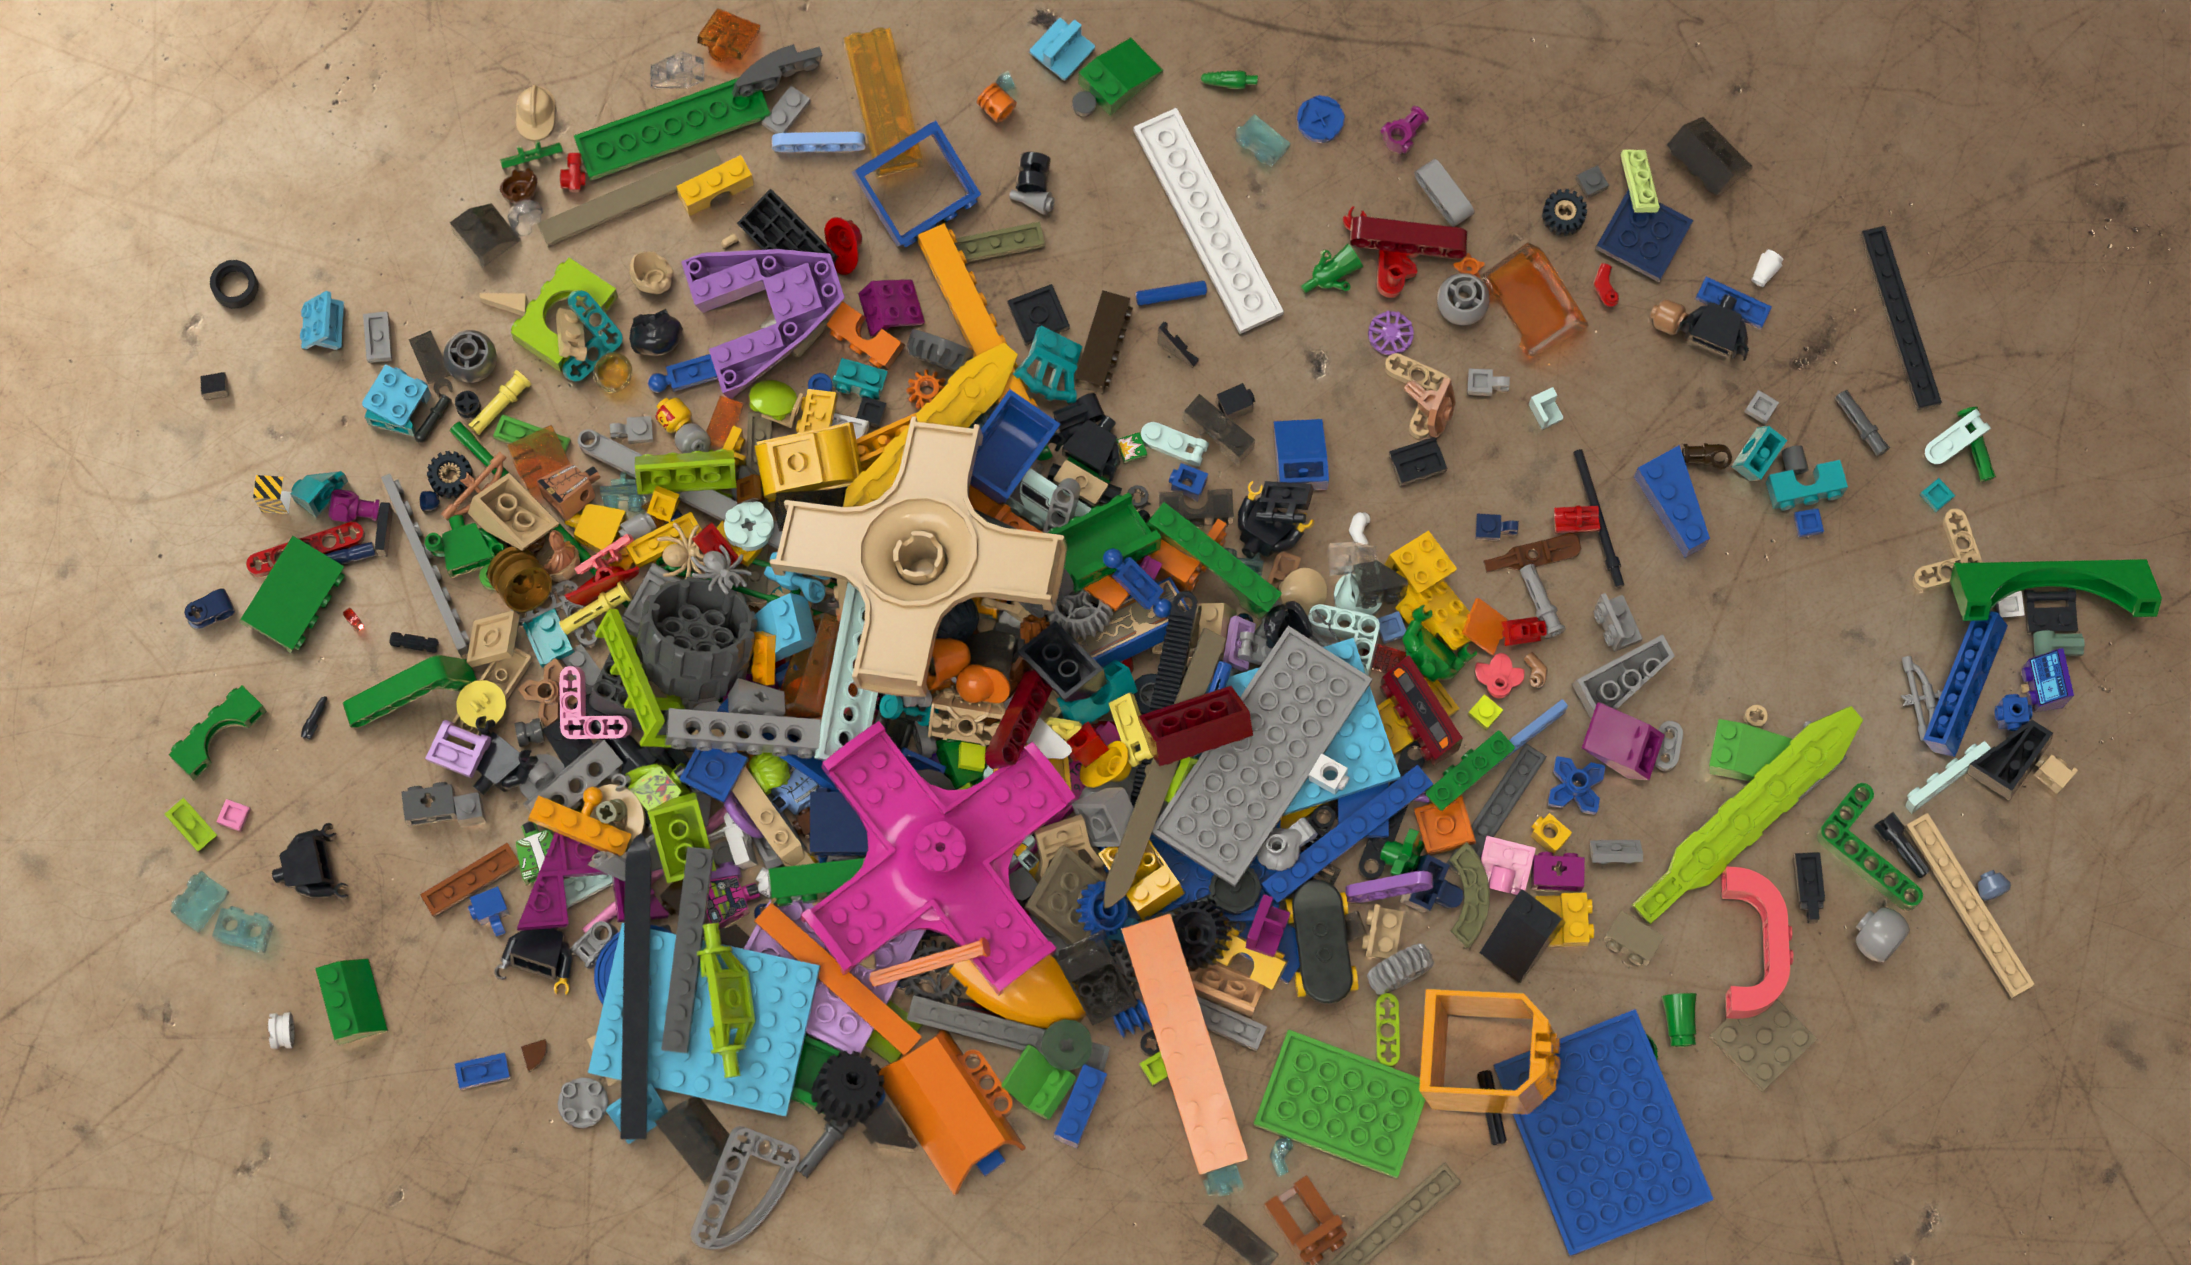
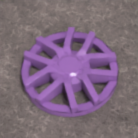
M1387 311L1373 318L1368 330V338L1375 350L1384 355L1403 353L1410 347L1414 336L1412 323L1400 312ZM1390 316L1396 317L1395 323H1390ZM1386 317V323L1379 319ZM1399 318L1405 323L1398 325ZM1376 323L1381 326L1382 330L1374 328V324ZM1407 327H1408V328H1409V331H1410V332H1401V329H1404V328H1407ZM1372 332L1379 335L1375 340L1373 339ZM1403 337H1409L1407 344L1402 339ZM1383 339L1385 343L1380 348L1377 343ZM1397 341L1402 345L1401 349L1397 348L1395 344ZM1391 344L1394 351H1387L1385 348Z

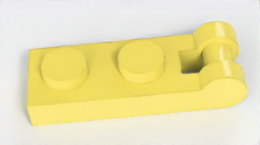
M1128 693L1108 703L1121 742L1125 743L1128 748V762L1130 765L1136 767L1141 764L1142 760L1152 759L1153 756L1150 753L1138 720V716L1141 714L1134 694ZM1140 744L1141 750L1136 752L1135 746Z

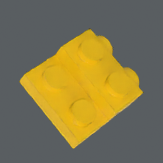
M1587 893L1535 896L1536 900L1566 922L1548 947L1588 946L1590 939L1594 938V925L1588 922V914H1592L1593 906L1592 899H1587Z

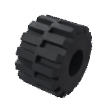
M841 1051L838 1057L835 1054L830 1056L827 1062H824L812 1086V1091H814L811 1096L812 1103H817L815 1110L818 1114L823 1112L825 1114L824 1120L830 1123L831 1119L837 1121L836 1126L843 1127L844 1123H848L849 1128L856 1127L858 1121L861 1124L866 1122L874 1112L884 1092L882 1087L885 1082L884 1076L878 1075L881 1070L878 1064L871 1065L872 1059L867 1055L865 1059L859 1057L860 1052L853 1051L852 1055H848L847 1051Z

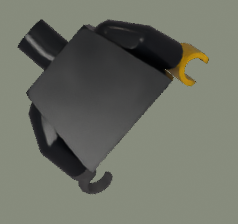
M559 927L521 930L508 939L500 959L503 963L496 966L495 976L500 980L506 979V976H500L498 971L500 968L507 969L508 965L556 980L558 976L560 979L554 985L555 993L558 994V986L564 984L566 986L565 995H568L570 985L567 983V978H570L573 959L570 946L565 942L564 933L558 931Z

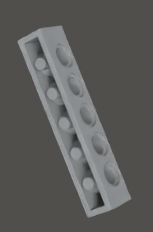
M669 708L666 721L665 745H671L674 749L697 747V750L710 751L712 748L722 749L726 753H735L737 750L747 751V753L752 755L767 752L778 757L794 754L798 755L799 758L807 759L815 756V751L819 749L821 720ZM694 727L699 733L691 735L686 731V728ZM713 729H720L724 735L717 737L711 731ZM745 731L749 737L746 739L740 738L737 732ZM771 733L774 736V739L770 741L763 738L762 734ZM791 734L796 735L800 741L791 742L787 736Z

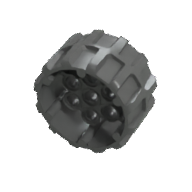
M691 576L676 582L668 581L660 586V590L655 595H649L643 604L636 644V654L640 662H642V668L648 681H652L661 689L662 693L668 696L675 695L687 698L688 701L698 702L700 699L713 697L719 699L725 697L738 678L746 680L748 668L752 663L757 617L754 611L749 610L747 598L741 592L736 593L731 589L727 595L724 594L718 585V580L710 592L708 587L711 580L693 578Z

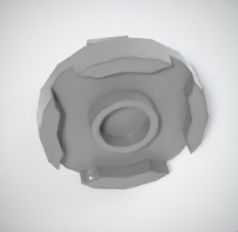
M548 754L535 755L538 758V762L531 769L526 783L519 786L522 794L527 799L565 769L564 764L558 758ZM556 794L550 800L555 802L560 797Z

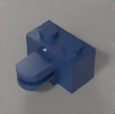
M1422 855L1419 858L1417 867L1412 872L1426 871L1432 873L1433 886L1429 890L1404 894L1400 902L1420 912L1431 911L1434 902L1447 909L1455 908L1463 901V891L1460 887L1444 879L1450 867L1449 864L1430 855Z

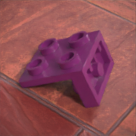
M911 279L871 281L858 293L870 337H876L881 329L886 331L894 326H917L925 322L915 286Z

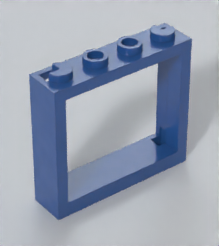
M936 120L851 172L896 246L904 244L905 248L917 241L915 236L937 227L936 223L942 219L947 222L958 215L956 211L964 206L965 209H968L976 204V198L981 195ZM932 135L967 194L900 235L865 176Z

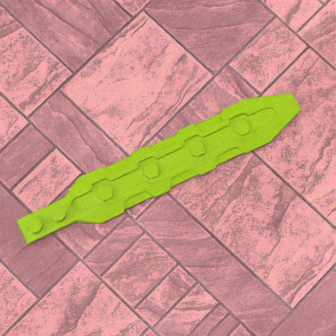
M1852 706L1809 723L1790 741V745L1770 764H1765L1754 775V779L1733 798L1730 797L1718 808V812L1697 832L1691 833L1676 848L1668 871L1632 904L1633 908L1647 924L1654 922L1687 890L1711 884L1740 852L1763 835L1762 832L1783 812L1790 810L1799 801L1798 798L1818 779H1823L1842 761L1863 722V719Z

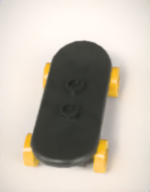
M1308 881L1298 888L1294 898L1285 899V911L1290 913L1287 923H1294L1301 971L1294 973L1297 997H1305L1307 993L1314 1001L1322 1004H1332L1344 999L1350 991H1358L1357 971L1355 965L1351 966L1345 917H1348L1347 897L1345 892L1339 893L1337 888L1327 881Z

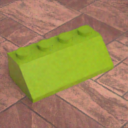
M719 449L711 452L693 451L682 454L671 452L666 455L645 454L635 457L637 494H653L656 486L673 492L736 488L734 450Z

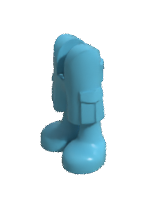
M773 552L769 560L776 559L777 552ZM767 566L764 575L778 582L783 588L792 591L801 588L809 602L819 603L825 596L824 585L816 579L802 577L803 573L786 571L785 576L775 575L772 567ZM812 575L822 580H828L831 578L826 576Z

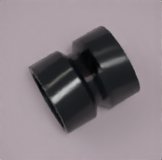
M1038 152L1022 153L1018 167L1021 172L1017 174L1016 189L1024 193L1046 192L1048 183L1046 175L1049 173L1051 158Z

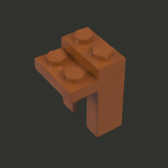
M1307 1175L1295 1182L1292 1188L1280 1196L1276 1195L1264 1203L1263 1208L1302 1265H1307L1308 1263L1315 1265L1324 1259L1323 1253L1329 1249L1335 1252L1345 1245L1343 1240L1347 1237V1233L1342 1227L1343 1221L1338 1214L1334 1216ZM1295 1194L1299 1196L1319 1225L1306 1235L1303 1234L1283 1204Z

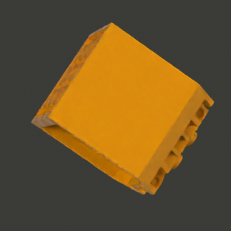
M1426 989L1419 1091L1432 1110L1529 1115L1556 1091V1079H1558L1561 1060L1558 1056H1555V1053L1560 1051V1038H1557V1033L1554 1032L1549 1024V1020L1525 994ZM1448 1015L1532 1019L1530 1078L1516 1091L1444 1087Z

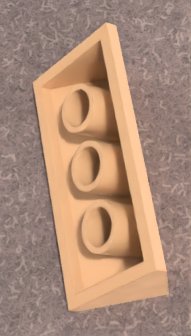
M1217 962L1216 965L1208 964L1206 969L1187 967L1196 996L1252 1019L1264 985L1252 980L1250 975Z

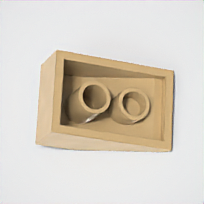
M510 473L474 496L468 514L485 531L521 551L559 525Z

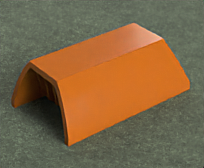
M940 1029L936 1036L901 1059L880 1068L881 1070L878 1075H883L885 1081L882 1087L954 1196L959 1193L960 1187L972 1166L1003 1144L1015 1145L1021 1151L1026 1149L1006 1119L1012 1112L1011 1096L1001 1087V1081L984 1056L977 1050H969L963 1054L947 1030ZM971 1057H975L980 1061V1065L975 1069H971L966 1065V1061ZM985 1078H989L994 1082V1086L989 1090H985L980 1086V1082ZM999 1099H1003L1008 1103V1107L1006 1110L999 1111L994 1107V1103Z

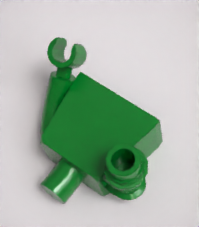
M462 515L449 518L451 530L442 533V537L437 533H430L425 538L426 549L437 557H445L446 569L450 578L483 568L491 563L492 559L499 552L505 549L503 544L494 535L483 528H478L475 523L466 525Z

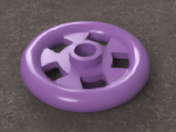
M731 791L724 804L729 816L746 834L754 838H763L764 836Z

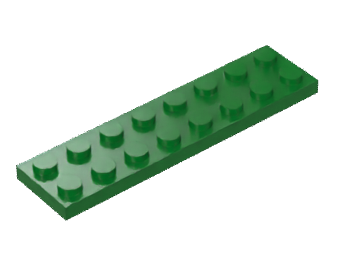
M738 77L576 134L573 137L578 151L581 153L588 177L592 181L764 120L765 117L771 116L762 91H756L747 97H733L732 92L735 82L739 79Z

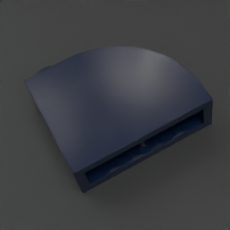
M816 788V792H810V856H866L868 852L867 831L860 817L841 792H831L830 788Z

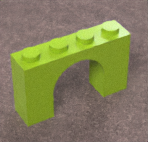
M571 258L557 266L552 280L544 283L540 290L541 294L536 300L533 299L528 304L525 315L521 319L518 318L511 327V335L516 343L560 372L565 362L572 356L567 358L559 356L558 335L546 326V316L549 309L558 301L568 299L571 292L575 290L589 293L605 313L618 298L616 288ZM577 296L576 299L583 302L584 297Z

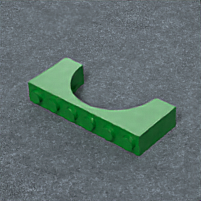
M1165 502L1158 507L1147 521L1146 525L1152 532L1157 530L1162 540L1193 557L1218 576L1238 597L1239 605L1258 620L1268 613L1281 596L1282 592Z

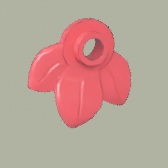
M1504 653L1495 655L1490 664L1477 662L1475 666V674L1478 681L1486 685L1488 692L1495 698L1506 697L1513 687L1520 685L1524 680V669L1513 668L1511 659Z

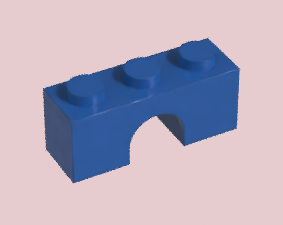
M1083 1065L1054 1133L1055 1140L1078 1148L1091 1112L1106 1082L1107 1073L1088 1065Z

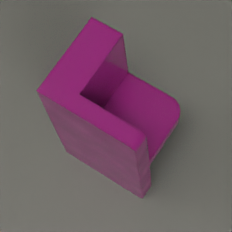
M1263 894L1249 931L1245 948L1274 957L1290 913L1273 907V897Z

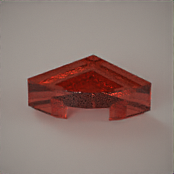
M350 607L343 611V616L355 631L358 632L364 628L363 623Z

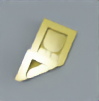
M1048 717L1044 720L1052 730L1065 740L1070 739L1082 728V724L1077 721Z

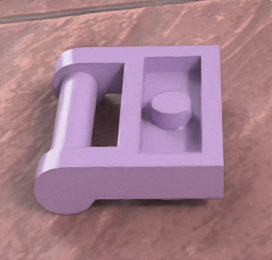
M444 720L425 759L451 771L473 778L484 752L490 745L491 737L486 735L479 736L454 726L453 722ZM452 735L476 746L474 750H470L446 739L447 736Z

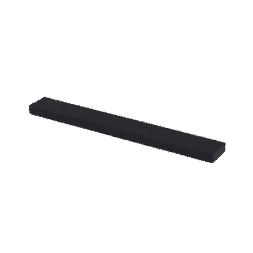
M1881 226L1864 230L1860 235L1916 409L1919 411L1939 406L1942 401L1886 228Z

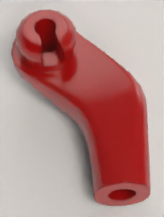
M1601 263L1594 280V288L1604 305L1614 307L1619 302V295L1613 289L1609 280L1612 266Z

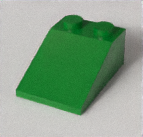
M1130 37L1099 55L1079 71L1078 84L1085 91L1092 93L1096 102L1111 116L1163 72V69Z

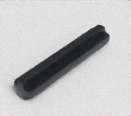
M1491 1070L1480 1071L1477 1074L1480 1089L1496 1090ZM1485 1112L1492 1144L1502 1145L1506 1143L1507 1139L1501 1113Z

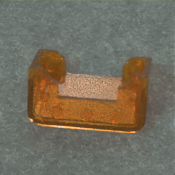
M1526 243L1480 275L1488 288L1489 295L1493 294L1500 299L1520 331L1522 342L1519 345L1526 355L1534 357L1589 326L1586 318L1549 259L1538 246Z

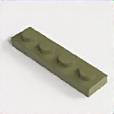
M1040 221L956 238L957 243H954L957 250H962L967 263L1045 247Z

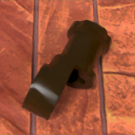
M1704 443L1702 446L1682 445L1681 451L1686 466L1688 463H1703V465H1712L1716 469H1725L1732 463V455L1726 445ZM1725 452L1727 454L1725 460L1720 462L1714 460V456L1717 453Z

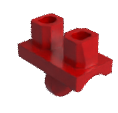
M1578 505L1575 507H1558L1553 510L1555 533L1600 531L1598 506Z
M1537 617L1501 621L1504 628L1502 635L1505 637V646L1541 641V636L1547 635L1545 621H1538Z

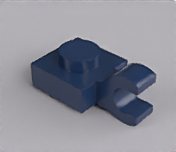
M1477 513L1475 540L1500 541V534L1517 535L1519 521L1501 522V515Z

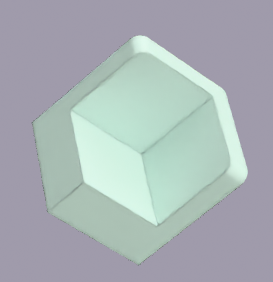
M1553 387L1532 396L1529 402V406L1542 430L1563 420V415L1555 402L1557 394Z

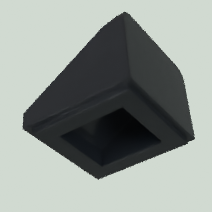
M225 372L200 376L201 395L204 400L228 396Z

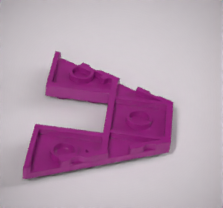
M555 832L518 923L517 931L567 927L569 922L563 878L607 875L600 870L588 866V863L592 861V856L600 852V850ZM612 876L617 921L624 922L625 881ZM651 888V920L668 918L669 912L665 911Z

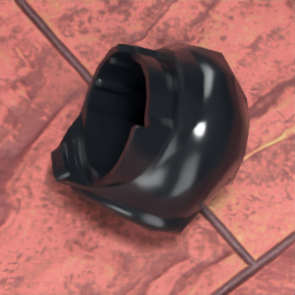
M666 309L656 314H639L633 318V324L630 329L631 348L638 354L664 355L672 351L681 341L683 327L680 321L670 316Z

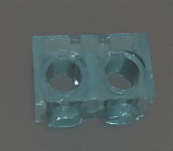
M230 906L229 909L221 907L212 937L217 942L265 954L274 925L268 920L269 917L266 915L254 913L251 916L244 914V910L238 907ZM237 920L238 924L234 930H226V925L229 921ZM254 927L262 928L259 936L250 937V932Z

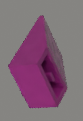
M1597 702L1582 749L1627 779L1650 780L1665 735L1650 724Z

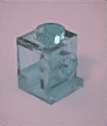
M1236 1163L1207 1172V1179L1203 1180L1207 1195L1218 1194L1219 1197H1223L1233 1193V1188H1237L1238 1192L1244 1189Z

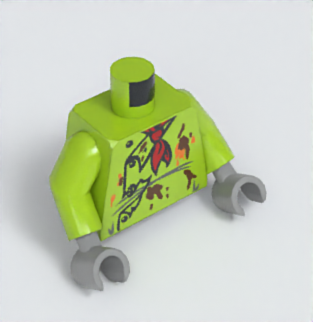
M680 763L674 770L669 766L658 764L641 766L627 772L625 776L623 774H616L611 783L616 780L623 782V785L616 787L618 792L623 791L627 783L631 784L628 787L629 790L637 796L647 811L671 798L690 794L687 786L679 780L686 767L683 763Z

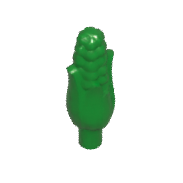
M1242 70L1204 73L1201 76V81L1204 84L1227 87V89H1244L1246 85H1258V75H1246V72Z

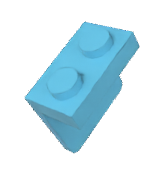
M385 364L362 401V405L370 412L399 427H404L419 402L422 401L427 404L431 398V393L424 381L418 378L413 379L407 376L403 370L397 367L392 368Z

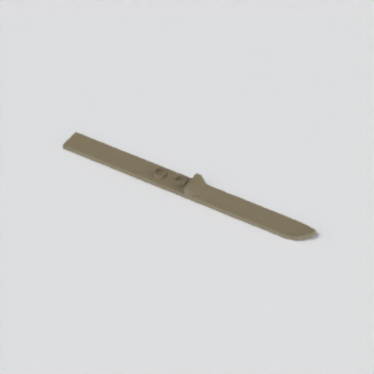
M1203 628L1174 704L1206 693L1226 638L1207 628ZM1153 758L1151 764L1146 765L1144 770L1146 778L1107 876L1104 892L1105 908H1109L1126 895L1131 887L1179 760L1159 767Z

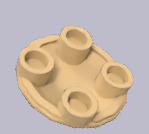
M1308 567L1292 571L1279 585L1283 604L1295 601L1301 605L1307 616H1309L1313 606L1324 604L1327 597V586L1324 578L1317 571Z

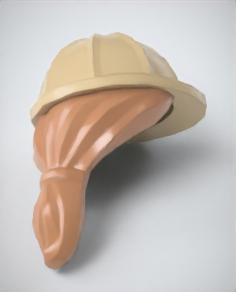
M553 530L549 536L552 549L540 557L539 563L549 573L551 580L555 582L570 580L571 577L576 575L574 568L580 565L578 550L570 541L564 542L563 535L560 532Z

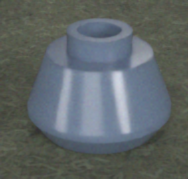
M1992 870L1980 876L1982 880L1978 882V892L1982 900L1988 901L2010 891L2011 882L2002 873L1996 874Z

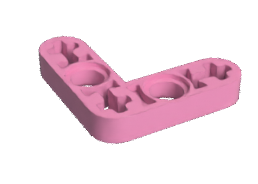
M568 666L561 671L560 729L563 736L569 739L625 738L631 733L632 723L626 716H586L584 671L576 666ZM568 675H576L577 679L572 682V680H568ZM568 688H577V691L568 692ZM572 695L578 699V706L574 710L569 708L567 703ZM595 720L599 721L602 727L598 734H594L591 730V724ZM620 723L624 726V729L620 731L617 729L609 730V725ZM569 725H584V730H569Z

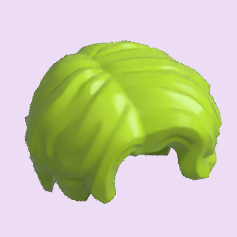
M762 752V754L754 755L749 762L748 771L765 795L771 793V790H769L771 788L788 784L790 770L788 762L782 758L774 756L772 753Z

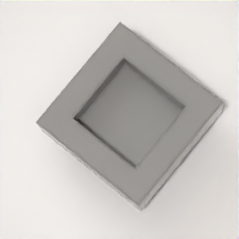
M1758 390L1746 408L1745 413L1766 424L1779 402Z

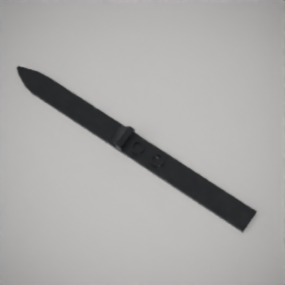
M638 834L634 838L627 851L625 861L621 1140L647 1139L652 863L650 850L642 834Z

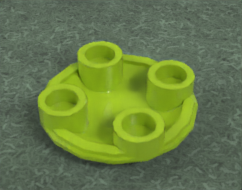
M764 380L756 383L751 388L749 406L753 411H759L765 415L772 416L775 420H783L786 418V414L792 412L797 395L790 386L783 382Z

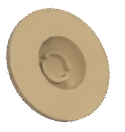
M618 784L601 786L599 789L603 793L602 802L620 799L627 806L626 817L621 821H612L608 825L632 834L626 847L628 849L634 838L644 831V807L637 796L627 787L623 791L618 792L616 791V787L620 786ZM595 806L590 817L599 820L596 815L597 806Z

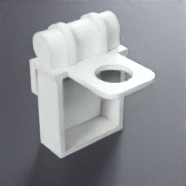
M727 812L724 816L726 827L709 834V842L726 836L737 867L745 870L758 865L752 847V837L742 831Z

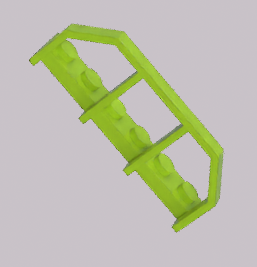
M609 609L594 635L596 638H605L615 662L610 669L611 675H620L628 694L624 707L635 710L644 732L639 743L641 746L671 747V745H665L666 735H657L665 722L660 710H669V708L685 709L682 700L675 695H667V698L655 697L634 649V646L636 647L637 638L627 632L618 609Z

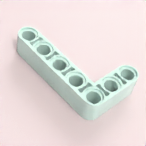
M1318 604L1313 606L1309 612V621L1312 629L1324 635L1343 639L1354 638L1357 650L1364 648L1369 651V654L1360 656L1366 675L1370 677L1380 635L1378 619L1369 614ZM1318 615H1323L1327 618L1324 622L1314 620ZM1346 620L1349 621L1351 625L1349 627L1342 628L1338 625V623L1340 621ZM1365 626L1375 628L1371 633H1366L1362 629Z

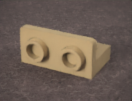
M1376 903L1373 910L1368 909L1366 924L1370 925L1369 934H1364L1362 949H1366L1365 957L1385 960L1397 953L1404 911L1382 908L1380 904Z

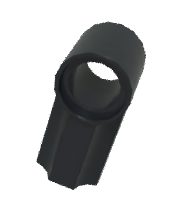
M1095 393L1086 394L1078 398L1076 403L1052 412L1054 420L1060 423L1058 428L1060 432L1078 423L1083 424L1087 420L1096 423L1105 415Z

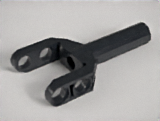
M586 694V716H608L592 708L589 704L590 694ZM578 701L574 705L573 710L578 706ZM595 720L591 724V730L595 734L600 733L601 723ZM619 723L609 725V730L617 729L620 731L624 727ZM630 734L625 738L601 739L606 741L623 762L621 774L624 776L627 772L641 766L661 764L657 756H652L647 747L641 746ZM666 747L665 752L676 766L680 763L687 766L690 759L681 749H674L672 747ZM644 808L645 824L650 828L651 823L648 811Z

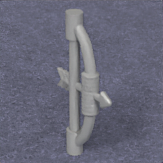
M1906 656L1902 658L1904 671L1908 676L1912 694L1901 695V697L1905 700L1903 706L1913 704L1915 706L1919 723V736L1921 742H1923L1937 706L1935 698L1940 699L1942 691L1938 690L1934 694L1932 684L1929 683L1923 670L1913 663L1911 656ZM1914 671L1917 672L1923 684L1924 695L1922 696L1918 695ZM1920 700H1925L1929 710L1928 725L1924 721Z

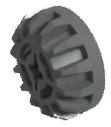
M912 329L907 343L909 355L954 372L965 365L966 361L972 359L974 351L967 347L916 329Z

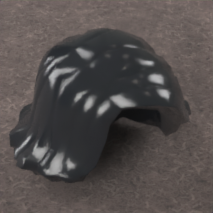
M1289 601L1273 607L1268 612L1264 621L1266 645L1268 648L1273 649L1288 626L1307 638L1313 635L1311 623L1299 603Z

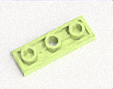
M1622 150L1621 159L1634 212H1658L1659 203L1646 150Z

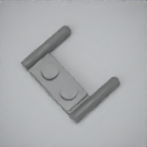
M654 563L650 566L622 616L627 632L635 638L638 637L643 604L649 595H655L660 590L662 584L668 581L676 582L682 580L677 576L663 577L664 573L670 572Z

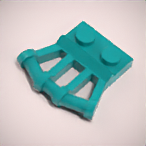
M1040 326L1036 330L1028 356L1014 371L1013 375L1017 379L1020 378L1030 388V392L1042 394L1048 401L1063 400L1073 404L1077 399V392L1074 389V372L1078 367L1077 362L1083 346ZM1036 359L1039 362L1033 378L1027 372V368ZM1048 365L1053 368L1048 386H1045L1042 380ZM1061 373H1064L1065 391L1057 390Z

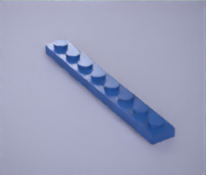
M1419 765L1415 766L1403 775L1401 779L1395 781L1299 854V859L1293 867L1284 871H1277L1262 882L1261 887L1268 896L1273 897V902L1277 905L1433 786L1432 781Z

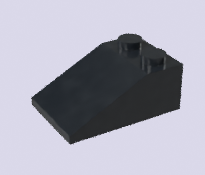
M1521 889L1506 909L1481 949L1480 954L1521 983L1566 922Z

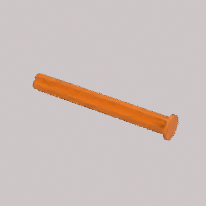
M981 937L980 941L873 971L870 973L869 980L876 987L980 956L989 957L991 954L990 945L985 937Z

